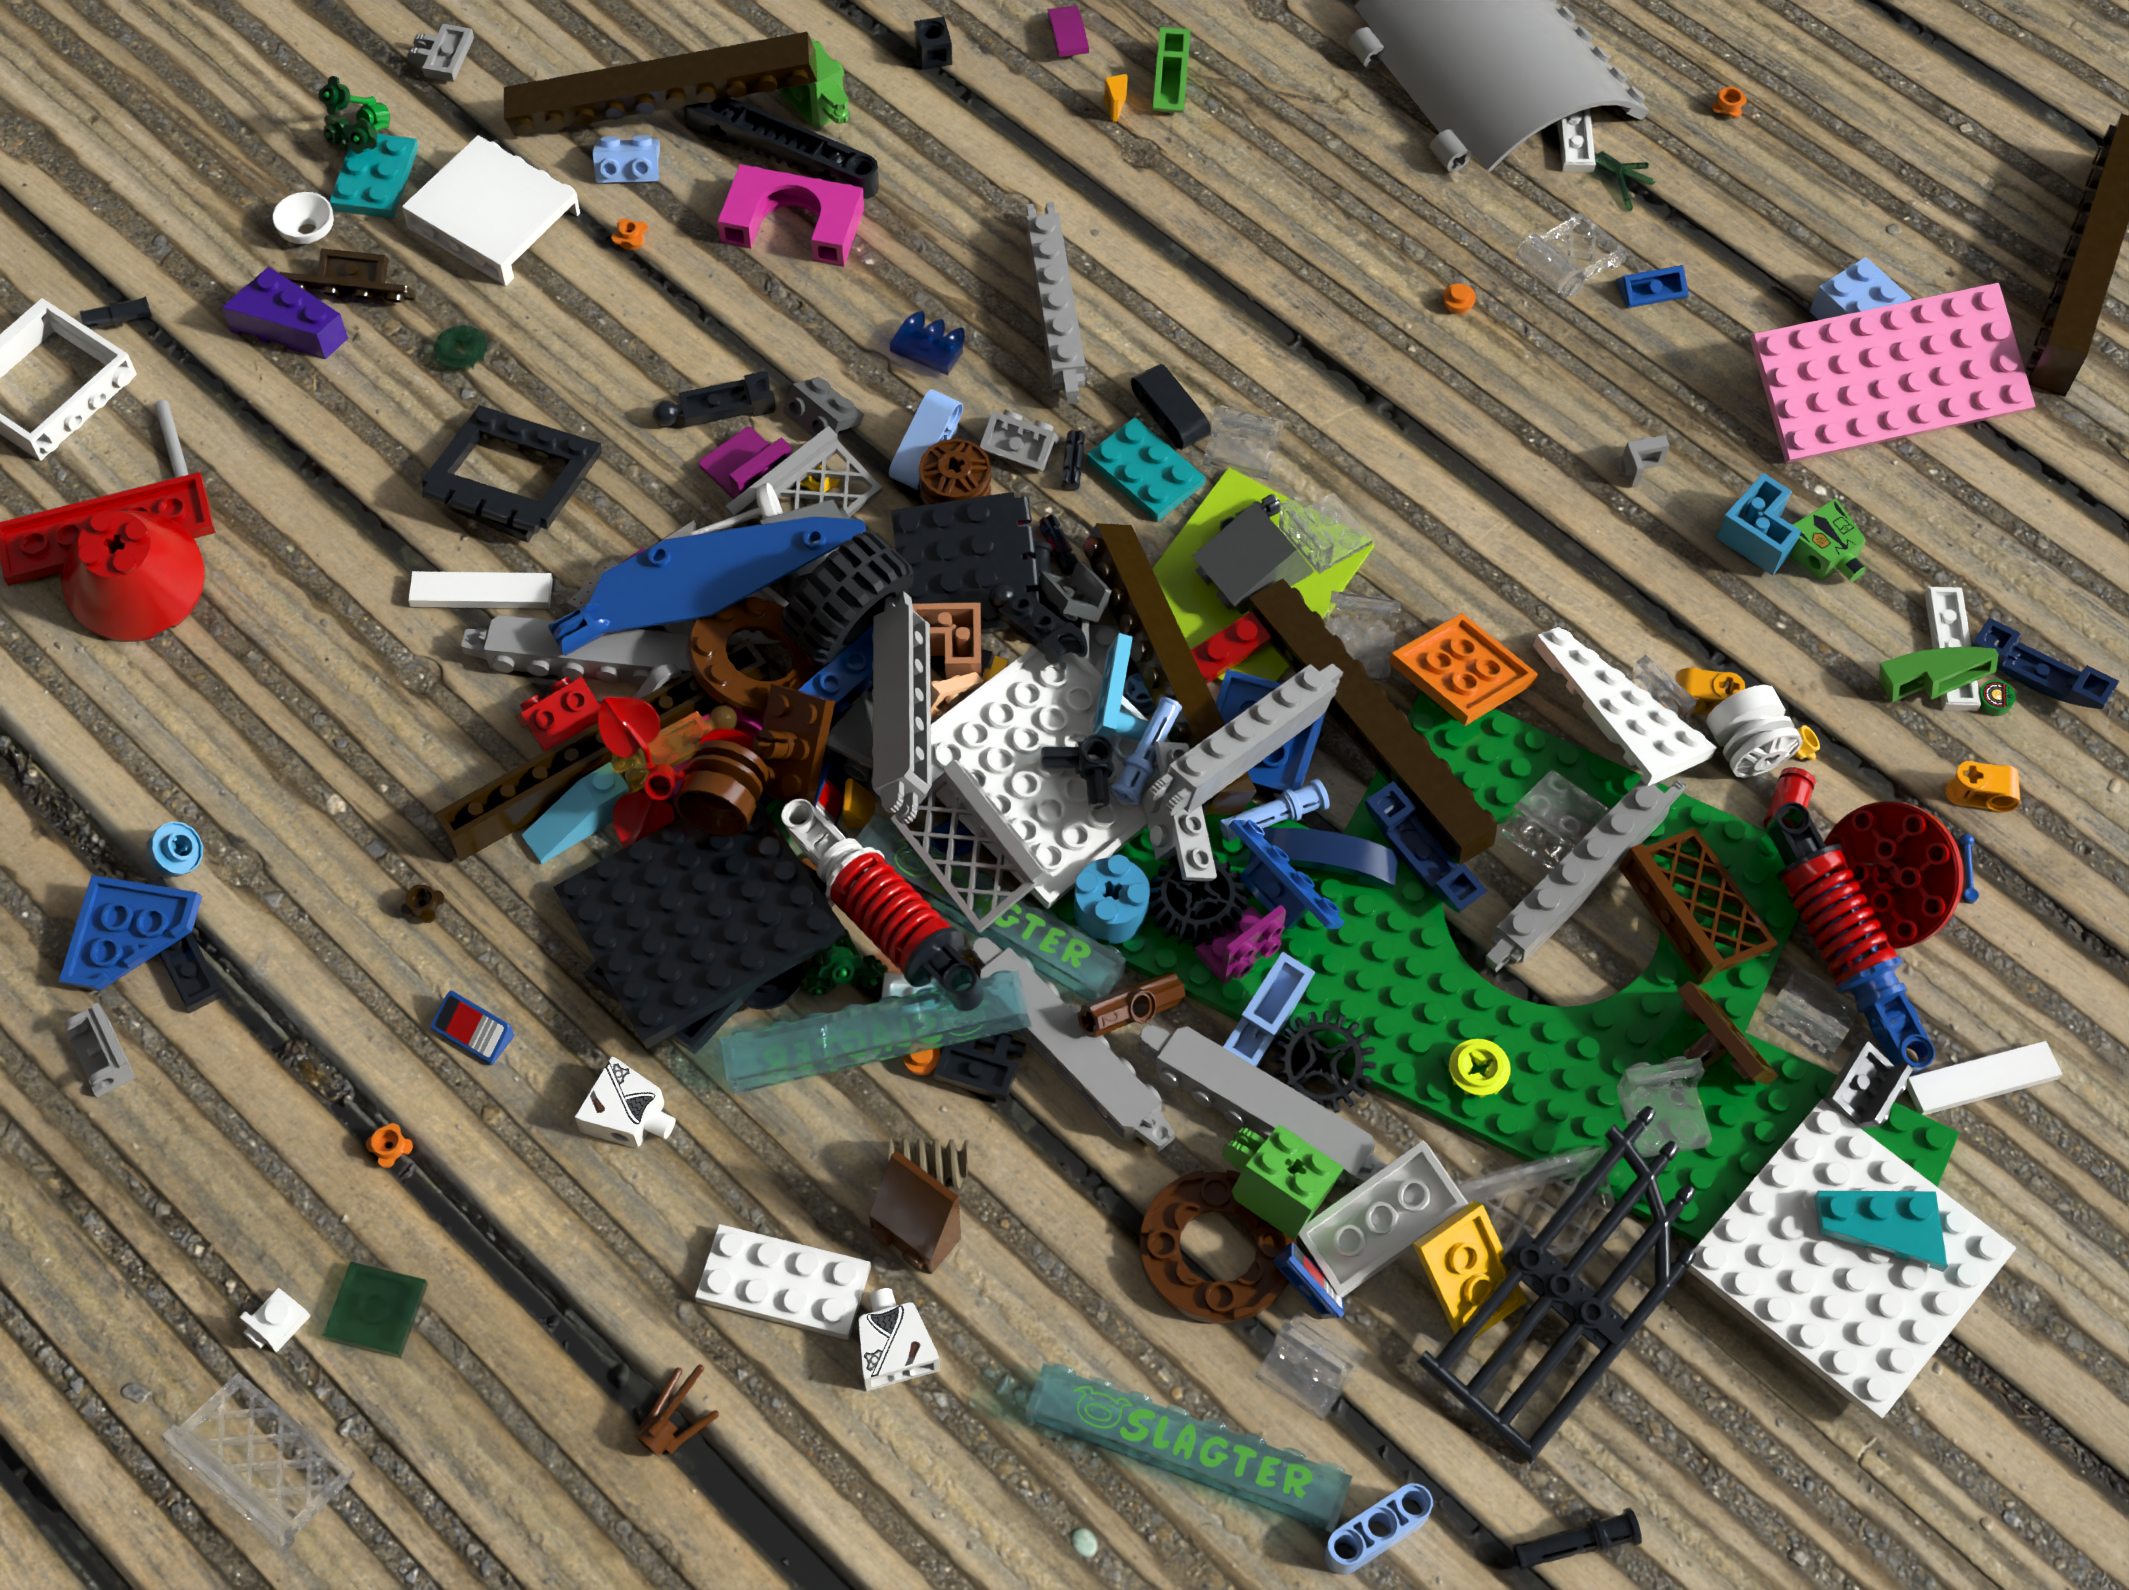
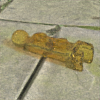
M720 705L711 710L709 719L705 721L699 712L696 711L660 730L657 738L646 744L650 749L653 763H664L673 768L694 757L702 736L718 728L734 729L737 723V715L731 707ZM641 748L630 758H622L611 753V764L614 772L619 774L626 771L625 777L628 783V791L636 792L643 788L648 770Z

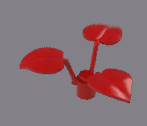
M607 696L602 699L598 712V725L603 742L612 753L622 758L634 756L641 748L648 770L644 783L647 795L641 791L629 792L620 797L613 809V825L624 849L675 820L674 808L669 802L664 800L672 795L676 781H681L688 774L691 762L679 772H675L668 764H654L650 749L646 745L654 741L660 731V718L654 707L638 698ZM718 728L709 731L702 736L699 743L701 744L708 740H724L743 746L754 753L752 747L753 739L738 730L730 728Z

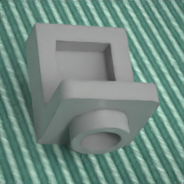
M1666 435L1658 437L1647 436L1639 440L1627 442L1623 456L1619 459V466L1622 475L1627 476L1631 487L1639 485L1644 469L1663 466L1670 447Z

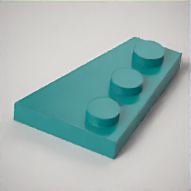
M1818 1190L1815 1194L1819 1234L1864 1248L1868 1246L1893 1253V1257L1906 1261L1911 1258L1930 1264L1929 1268L1944 1272L1948 1267L1936 1191Z

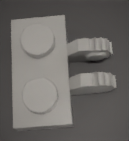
M442 24L437 36L416 34L413 42L416 47L409 49L407 58L410 63L422 66L425 77L454 82L474 39L473 31L471 28Z

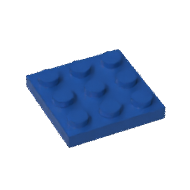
M1227 669L1215 703L1225 725L1282 684ZM1327 710L1318 720L1247 771L1254 787L1282 794L1283 791L1288 789L1295 791L1302 788Z

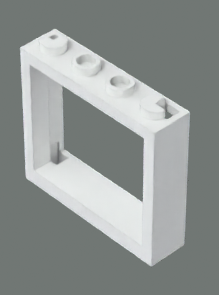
M43 298L0 334V378L53 332L58 333L106 366L31 433L0 413V434L39 461L44 459L50 452H53L72 432L79 429L99 408H102L122 387L128 385L131 379L137 375L126 352Z

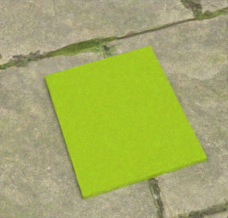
M1229 467L1152 570L1190 650H1192L1249 613L1248 611L1242 615L1235 606L1228 610L1215 595L1220 590L1214 582L1208 586L1195 571L1200 565L1192 555L1220 532L1219 527L1222 520L1229 516L1235 517V513L1257 501L1262 503V498L1274 494L1281 502V511L1269 518L1314 570L1311 575L1292 585L1291 588H1297L1312 612H1318L1322 619L1372 551L1375 543ZM1114 619L1113 625H1118L1116 620ZM1269 644L1230 670L1278 682L1289 665L1275 648ZM1225 673L1215 680L1222 684Z

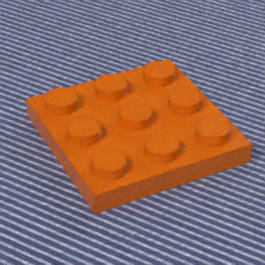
M1463 613L1392 652L1389 664L1464 726L1535 684L1538 673Z

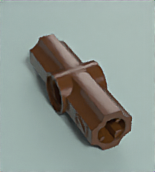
M1166 972L1130 987L1124 985L1116 986L1109 995L1081 1006L1080 1012L1077 1013L1079 1026L1083 1028L1086 1036L1095 1038L1133 1022L1139 1024L1147 1023L1156 1013L1181 1004L1182 998L1186 996L1184 984L1178 979L1176 973Z

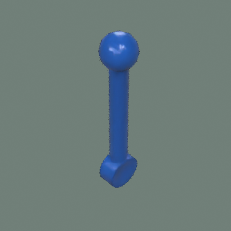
M1966 833L1961 835L1959 840L1960 845L1964 849L1966 890L1962 897L1966 903L1973 904L1979 898V893L1974 889L1971 846L1974 844V838L1971 834Z

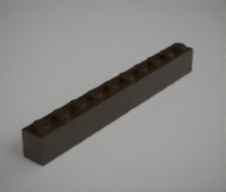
M808 32L506 86L504 87V120L515 136H528L542 131L560 130L576 125H589L593 122L609 119L616 120L637 114H650L653 111L670 108L678 109L687 105L711 103L715 100L731 97L739 98L748 94L772 92L776 89L792 86L800 87L805 84L818 82L816 50Z
M1096 523L1083 546L1084 553L1094 573L1111 590L1108 606L1111 608L1120 632L1133 637L1130 653L1155 708L1157 709L1162 697L1170 698L1182 706L1168 733L1170 742L1186 743L1191 750L1222 728L1225 723L1132 525ZM1248 772L1241 775L1203 803L1204 815L1242 813L1257 792Z
M1283 578L1249 597V612L1252 611L1272 637V643L1270 644L1296 674L1310 664L1318 671L1334 664L1343 672L1342 677L1339 678L1340 682L1336 687L1337 692L1332 697L1327 711L1389 784L1394 781L1416 807L1414 814L1457 865H1462L1493 846L1496 838L1497 822L1492 813L1486 809L1483 810L1479 806L1471 789L1466 784H1460L1454 777L1447 761L1443 758L1439 759L1435 755L1427 738L1422 733H1416L1410 726L1406 714L1400 708H1395L1388 700L1383 687L1378 683L1374 684L1367 676L1363 664L1358 659L1353 660L1347 653L1342 640L1337 635H1332L1325 627L1319 613L1316 611L1312 612L1309 609L1300 591L1295 587L1291 588Z
M749 638L726 651L729 661L736 670L758 681H770L767 661ZM692 671L640 698L654 707L660 718L659 733L673 730L682 726L686 721L692 718H700L721 706L699 685ZM597 722L434 813L442 836L461 862L541 817L576 782L609 762L612 763L619 773L645 758L644 753L640 748L630 758H622L615 755L603 742Z

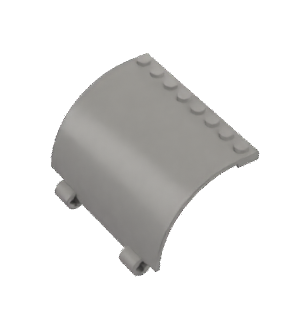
M1360 0L1354 6L1370 27L1357 30L1350 37L1348 47L1366 69H1374L1381 63H1384L1440 132L1432 140L1430 149L1449 172H1456L1462 169L1469 162L1471 153H1473L1486 171L1491 172L1508 154L1528 138L1550 124L1581 110L1603 105H1618L1627 114L1639 120H1642L1650 112L1642 103L1645 97L1635 87H1629L1625 83L1628 79L1627 76L1618 67L1613 66L1612 68L1607 62L1610 59L1609 55L1601 47H1594L1590 42L1593 39L1592 35L1582 26L1577 27L1573 22L1576 19L1574 14L1565 6L1560 7L1556 2L1557 0Z

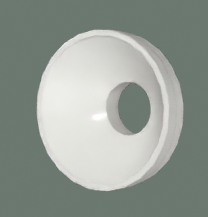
M300 192L289 195L278 203L273 213V222L278 233L285 240L296 244H310L320 240L330 231L334 221L333 210L329 201L325 197L313 192ZM306 224L316 226V229L309 234L298 232Z

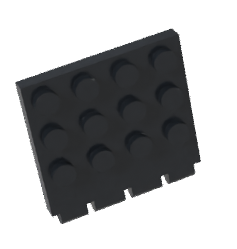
M1014 492L891 510L896 552L913 568V584L907 593L912 599V604L980 603L981 634L1012 630L1000 620L999 611L992 607L988 597L990 590L995 585L1001 583L1010 585L1016 593V598L1027 592V590L1040 588L1037 560H1023V558L1036 555L1033 527H1019V525L1032 522L1028 497L1015 498ZM1027 592L1042 604L1041 592Z

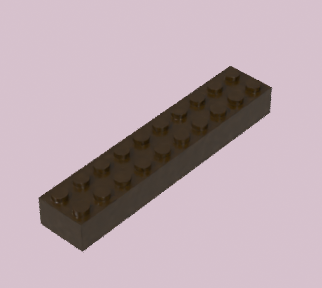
M2122 113L2116 125L2110 124L2102 141L2106 145L2099 146L2093 158L2092 164L2097 167L2090 170L2085 186L2090 189L2089 191L2084 190L2078 204V208L2083 211L2082 213L2077 212L2070 229L2076 233L2075 236H2069L2063 253L2068 255V257L2062 258L2056 272V276L2061 279L2054 282L2048 297L2053 304L2048 303L2041 322L2046 326L2045 328L2040 327L2033 344L2038 351H2032L2026 365V370L2031 371L2028 379L2029 385L2064 397L2067 395L2088 355L2129 223V116Z

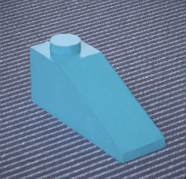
M609 762L576 782L522 834V838L539 862L543 864L613 822L614 806L620 797L630 792V787L612 763Z

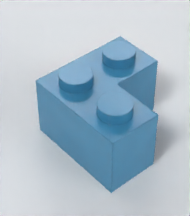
M1763 473L1725 514L1716 539L1773 576L1792 554L1801 530L1780 517L1792 491Z

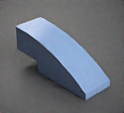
M1282 952L1246 1007L1241 1020L1223 1048L1258 1068L1295 1009L1315 971Z

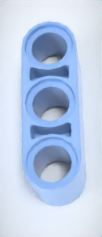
M930 389L925 394L890 465V478L920 491L919 465L921 457L930 446L951 438L962 415L963 404L934 389Z
M1407 1484L1335 1530L1331 1534L1324 1551V1560L1327 1567L1339 1575L1350 1574L1420 1529L1425 1524L1433 1507V1498L1430 1492L1420 1484ZM1407 1499L1416 1501L1420 1505L1422 1513L1418 1515L1407 1513L1403 1509L1402 1501ZM1373 1521H1379L1387 1527L1389 1534L1384 1537H1377L1370 1532L1368 1524ZM1339 1543L1350 1545L1355 1552V1557L1351 1559L1340 1558L1336 1554L1334 1546Z

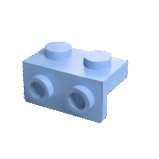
M648 135L634 136L632 140H620L617 136L602 137L601 141H596L593 149V160L597 183L659 180V139H651V136Z

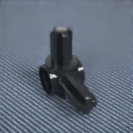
M1095 734L1088 736L1084 741H1076L1075 747L1042 748L1040 761L1043 768H1075L1076 774H1080V777L1086 780L1088 805L1095 809H1101L1109 805L1108 778L1113 774L1111 759L1114 748L1108 738ZM1088 755H1096L1101 760H1093Z

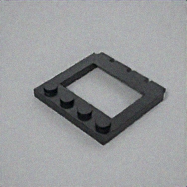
M479 405L422 479V497L445 505L450 501L451 507L476 515L481 511L482 517L507 525L513 520L514 527L537 534L541 528L548 530L602 454L601 443ZM481 438L486 440L498 438L505 442V446L517 450L530 448L535 451L536 456L546 459L561 458L566 462V467L541 502L455 475V472Z

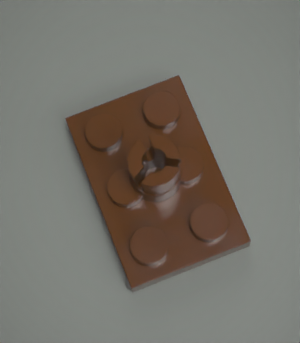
M771 684L762 730L757 732L759 736H754L752 744L754 753L758 757L765 759L763 762L768 768L769 777L763 788V795L788 803L795 799H804L814 806L835 705L834 700L786 686Z
M1688 981L1677 990L1684 998L1680 1005L1694 1021L1698 1020L1709 1028L1700 1036V1039L1682 1051L1693 1066L1696 1065V1069L1701 1074L1706 1073L1714 1063L1730 1052L1734 1057L1730 1064L1745 1080L1748 1078L1752 1083L1758 1081L1768 1085L1779 1076L1705 989Z

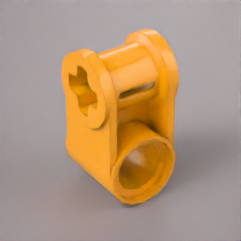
M1698 668L1681 669L1675 674L1674 708L1686 714H1710L1723 700L1746 688L1745 682L1739 675L1732 672L1707 671ZM1729 681L1728 687H1725L1726 682Z
M1965 761L1956 769V777L1950 779L1945 787L1947 798L1958 806L1990 809L1995 812H2009L2015 810L2020 805L2018 771L2016 768L2008 765Z

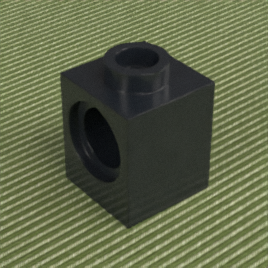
M944 16L914 21L915 45L922 70L952 65V42Z

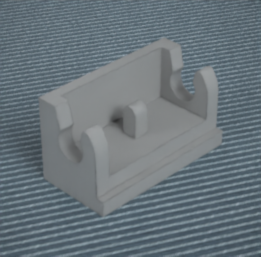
M98 1002L91 1005V1008L69 1018L65 1022L67 1030H70L66 1034L71 1041L96 1097L136 1079L114 1028Z

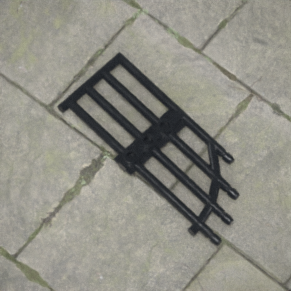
M1650 1106L1640 1110L1636 1115V1120H1632L1623 1132L1615 1124L1606 1131L1604 1136L1612 1143L1607 1152L1535 1238L1524 1231L1499 1261L1508 1271L1435 1358L1425 1350L1416 1361L1530 1464L1685 1273L1684 1270L1690 1267L1696 1257V1253L1687 1247L1675 1258L1676 1261L1671 1263L1670 1226L1684 1210V1205H1688L1696 1192L1695 1189L1688 1184L1684 1185L1675 1194V1198L1671 1199L1665 1206L1657 1182L1659 1175L1668 1166V1161H1672L1676 1156L1679 1146L1670 1140L1659 1150V1154L1655 1155L1647 1165L1633 1145L1645 1131V1126H1649L1656 1115V1111ZM1623 1157L1637 1178L1564 1266L1546 1249ZM1645 1194L1653 1222L1599 1289L1594 1292L1577 1277L1578 1274ZM1654 1247L1655 1284L1628 1318L1624 1319L1607 1303ZM1522 1281L1539 1296L1538 1299L1469 1383L1465 1385L1448 1368L1518 1283ZM1551 1308L1554 1309L1569 1323L1568 1327L1496 1413L1479 1395ZM1583 1335L1600 1352L1531 1438L1527 1440L1510 1423L1576 1341Z

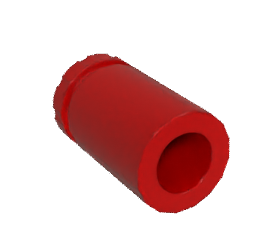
M1788 767L1781 771L1764 819L1766 829L1768 821L1783 804L1797 802L1806 809L1808 808L1812 791L1816 784L1815 777L1812 774L1796 767ZM1782 818V822L1786 827L1795 829L1791 820Z

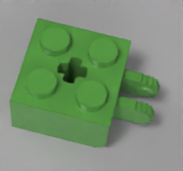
M811 38L816 50L818 82L805 84L800 87L781 88L779 93L811 127H822L832 120L838 124L846 123L850 119V113L848 108H846L849 105V100L843 89L844 70L837 60H833L825 52L824 47L819 41H814Z
M1280 1124L1267 1140L1255 1132L1252 1133L1251 1130L1242 1127L1234 1133L1233 1141L1231 1140L1228 1144L1226 1143L1222 1148V1156L1232 1166L1242 1172L1232 1189L1233 1196L1237 1202L1295 1240L1327 1198L1344 1167Z

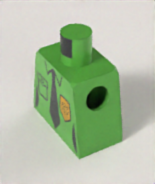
M1836 498L1793 524V526L1801 530V533L1790 557L1817 578L1825 580L1832 574L1840 571L1850 582H1853L1865 572L1866 567L1857 559L1865 544V537Z

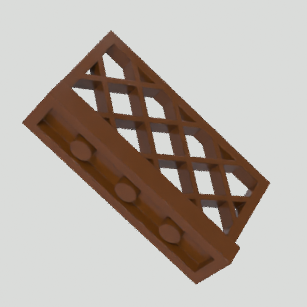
M1696 827L1647 847L1643 843L1631 847L1619 865V869L1699 985L1711 981L1717 973L1770 952L1777 947L1778 943ZM1690 841L1699 853L1698 859L1680 853L1681 845ZM1657 854L1671 859L1669 870L1659 867L1652 856ZM1677 862L1696 868L1694 879L1675 873ZM1702 871L1713 874L1719 881V886L1715 887L1701 882ZM1673 882L1691 888L1690 898L1686 899L1679 896L1672 886ZM1697 892L1716 897L1714 908L1696 902ZM1722 900L1735 904L1740 911L1739 917L1720 911ZM1693 911L1712 918L1710 929L1698 924L1693 917ZM1718 920L1737 927L1735 938L1716 931ZM1743 929L1755 933L1762 943L1753 945L1742 941ZM1714 941L1732 947L1731 956L1723 959L1714 947Z

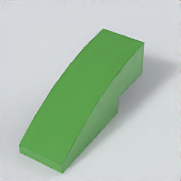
M1160 27L1153 111L1184 113L1191 29Z
M1945 647L1910 653L1880 663L1879 683L1892 703L1925 689L1932 700L1995 673L1999 654L1995 648Z

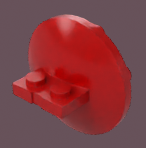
M1874 802L1848 813L1828 834L1824 841L1826 847L1840 844L1848 866L1846 869H1850L1854 873L1853 878L1846 883L1857 881L1861 887L1854 895L1864 894L1867 897L1866 904L1860 908L1870 906L1874 910V915L1866 921L1877 919L1881 923V927L1873 932V934L1879 931L1885 932L1890 946L1894 949L1912 947L1930 939L1951 919L1962 893L1963 864L1959 849L1951 833L1931 813L1915 805L1903 802Z

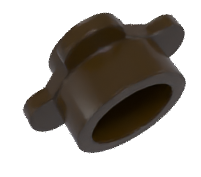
M414 885L406 895V903L401 906V912L405 917L414 916L420 918L423 923H431L436 919L435 912L438 906L445 901L444 894L439 890L434 891L427 885ZM421 902H426L425 906H420Z

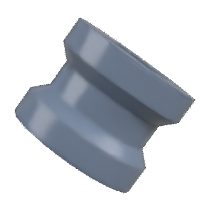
M1140 672L1128 677L1125 682L1124 697L1144 717L1151 715L1155 712L1156 708L1143 683ZM1139 696H1147V698L1138 699Z

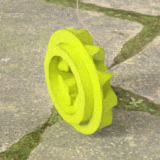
M1471 1039L1459 1044L1454 1049L1450 1057L1448 1071L1453 1078V1085H1458L1462 1088L1465 1095H1479L1482 1099L1486 1095L1497 1094L1507 1084L1510 1076V1062L1505 1052L1495 1043L1484 1039ZM1472 1062H1475L1478 1066L1489 1064L1485 1071L1486 1077H1483L1480 1073L1468 1075L1473 1067Z

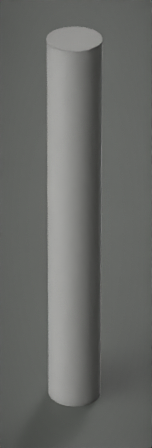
M159 400L155 403V408L174 476L177 478L189 475L169 403L167 400Z

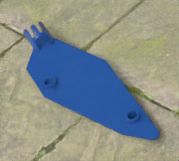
M814 516L665 539L604 572L587 605L551 623L548 627L560 650L566 656L606 633L712 617L835 550L845 541L851 540L853 536L865 532L866 526L862 520Z

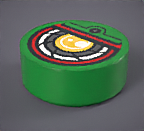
M2001 680L1987 681L1979 690L1980 708L1985 713L1993 716H2002L2008 713L2016 699L2013 688Z

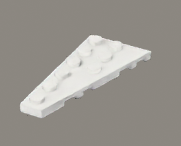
M1557 627L1537 635L1533 647L1554 672L1565 676L1568 680L1566 684L1567 689L1571 694H1579L1584 700L1582 707L1610 742L1622 746L1625 750L1623 758L1630 766L1637 765L1643 772L1640 779L1647 787L1712 758L1717 747L1709 742L1701 732L1692 729L1680 720L1675 712L1659 704L1652 698L1650 693L1637 687L1625 678L1621 671L1612 668L1599 658L1595 651L1586 648L1574 639L1570 632Z

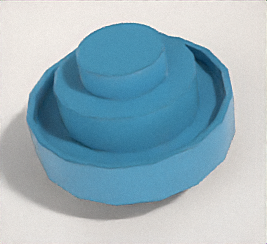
M173 821L159 826L150 834L147 841V855L150 863L157 871L166 876L178 877L193 871L200 864L203 857V845L200 836L192 827L185 823Z

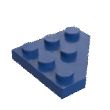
M92 875L59 982L66 986L101 991L191 933L202 896L193 891Z

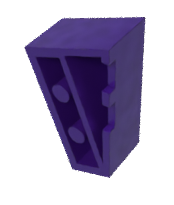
M269 266L221 307L231 333L241 335L242 332L258 336L259 341L269 343L270 340L286 344L287 349L322 359L329 357L348 340L340 313Z

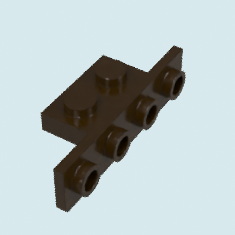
M321 248L317 276L286 272L279 273L307 292L308 289H319L320 293L329 296H340V292L352 293V296L364 300H371L372 295L384 296V300L393 303H404V299L415 300L416 293L406 285L385 283L388 257L380 254Z

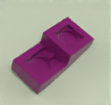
M1078 6L1047 9L1048 22L1053 31L1054 46L1058 56L1089 53L1087 36Z

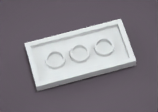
M1423 1140L1310 1220L1299 1236L1338 1296L1343 1298L1412 1249L1415 1241L1466 1207L1468 1202L1431 1148Z
M719 1224L695 1298L698 1303L849 1340L871 1264L870 1261Z

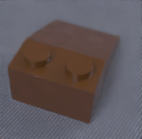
M896 1150L890 1157L869 1213L871 1234L884 1246L889 1247L892 1244L903 1252V1259L913 1268L920 1270L923 1267L932 1274L961 1239L959 1196Z

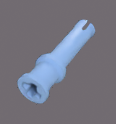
M1162 697L1160 699V703L1134 754L1125 758L1123 762L1125 768L1118 782L1112 784L1109 789L1116 798L1128 804H1139L1141 800L1139 794L1147 778H1152L1155 772L1153 763L1157 756L1154 744L1158 741L1165 742L1178 713L1182 709L1178 702L1170 698Z
M1314 779L1310 781V785L1301 789L1283 791L1279 799L1219 820L1221 834L1227 842L1238 838L1228 826L1233 820H1252L1261 828L1286 819L1298 821L1303 814L1316 809L1321 811L1327 810L1330 805L1328 794L1319 779Z

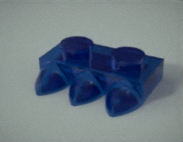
M923 311L910 315L890 341V352L949 375L963 353V344L965 342L964 329L962 327L954 329L944 336L945 323L943 319L936 320L924 328L926 319Z

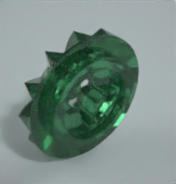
M459 325L445 330L438 336L435 341L434 352L438 362H442L446 369L455 367L460 372L463 367L469 366L473 369L476 362H484V354L488 352V345L485 335L479 329L472 326ZM456 343L467 349V352L461 354L460 351H457Z

